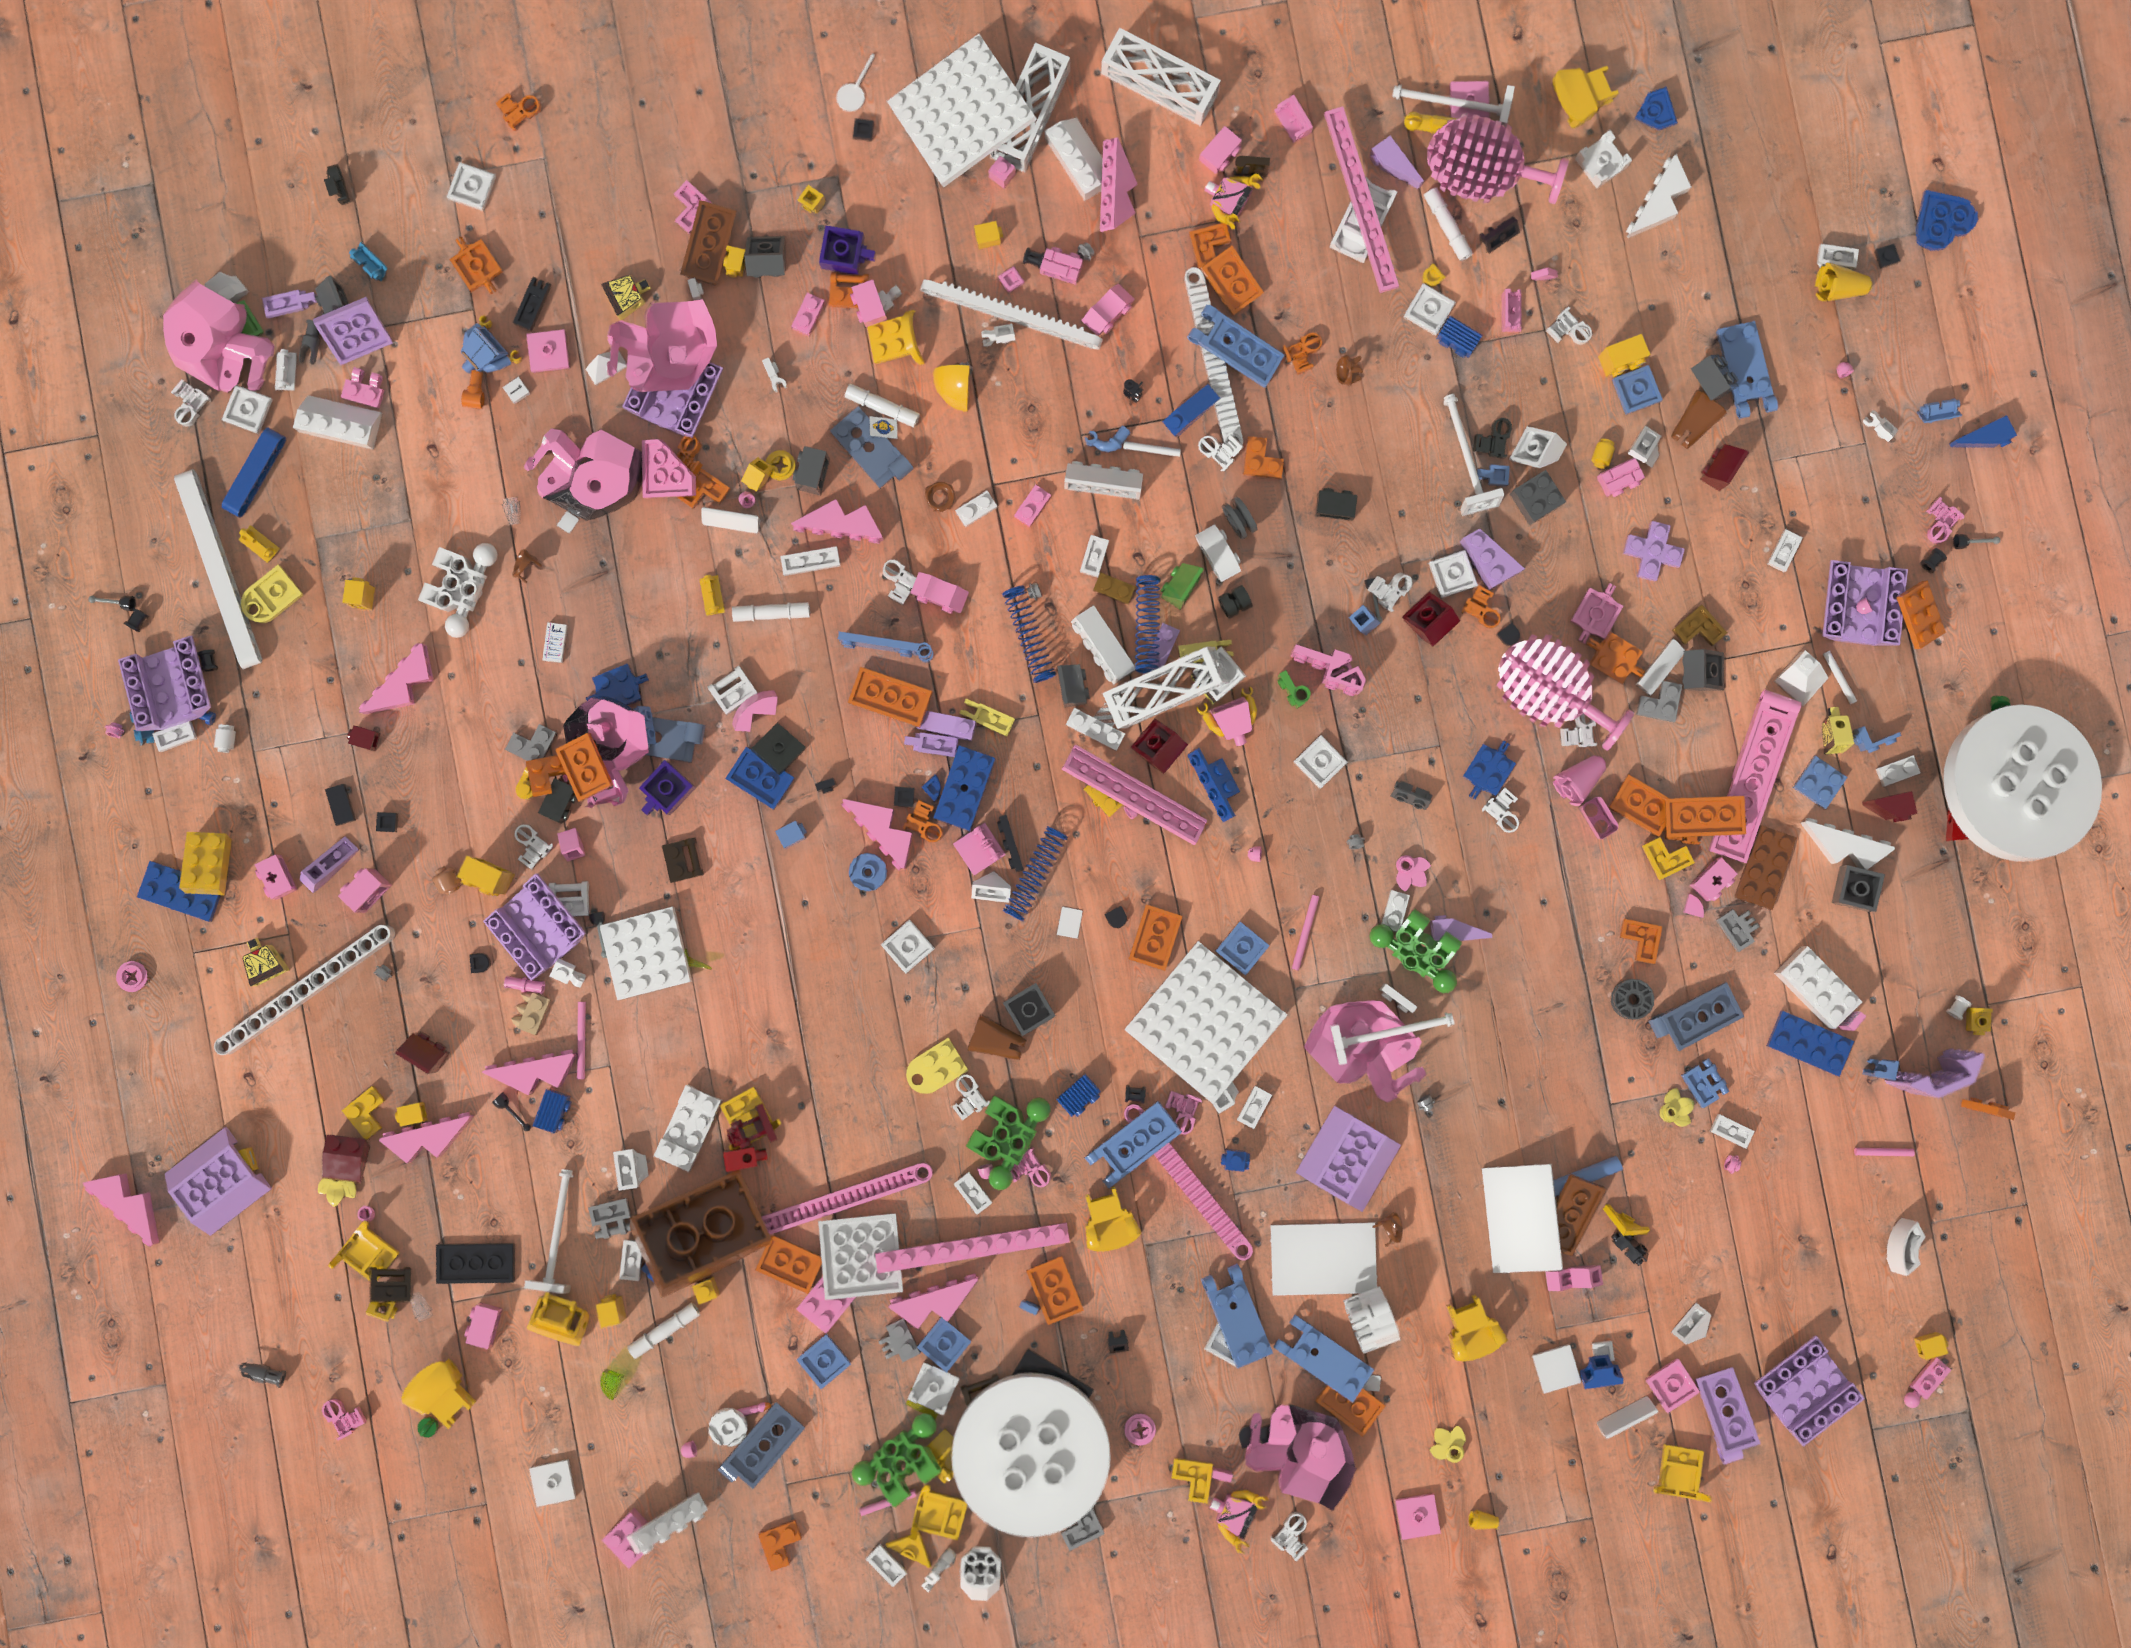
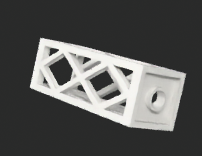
M1119 28L1102 59V75L1199 126L1202 125L1219 93L1221 80L1122 28ZM1122 51H1128L1137 57H1125ZM1145 62L1148 69L1133 70L1129 63ZM1166 74H1172L1180 79L1169 80ZM1141 75H1152L1155 81H1150ZM1187 84L1192 92L1177 93L1173 85ZM1185 98H1196L1198 103H1192Z
M1038 43L1034 44L1016 84V89L1022 97L1024 93L1026 94V104L1033 114L1041 110L1036 124L1035 121L1030 124L1028 132L1012 143L1011 139L1006 142L1007 145L1003 144L990 153V158L997 160L1001 156L1014 165L1015 169L1025 173L1069 75L1070 57ZM1040 67L1045 68L1044 71L1031 79L1034 71ZM1046 75H1049L1050 85L1031 98L1030 86ZM1049 93L1045 101L1033 108L1032 104ZM1029 137L1027 144L1019 149L1014 148Z
M1205 647L1106 691L1103 695L1117 729L1128 728L1228 684L1230 681L1216 648ZM1203 658L1206 664L1193 662ZM1187 667L1204 669L1191 689L1175 686ZM1180 668V670L1178 671V673L1176 674V676L1174 677V679L1172 680V682L1169 684V682L1171 681V679L1173 678V676L1175 675V673L1177 672V670ZM1169 673V675L1162 684L1149 683L1150 681ZM1142 687L1158 689L1146 708L1130 706ZM1136 688L1125 704L1124 702L1126 701L1132 690ZM1171 691L1185 693L1163 703ZM1129 712L1140 714L1130 717Z

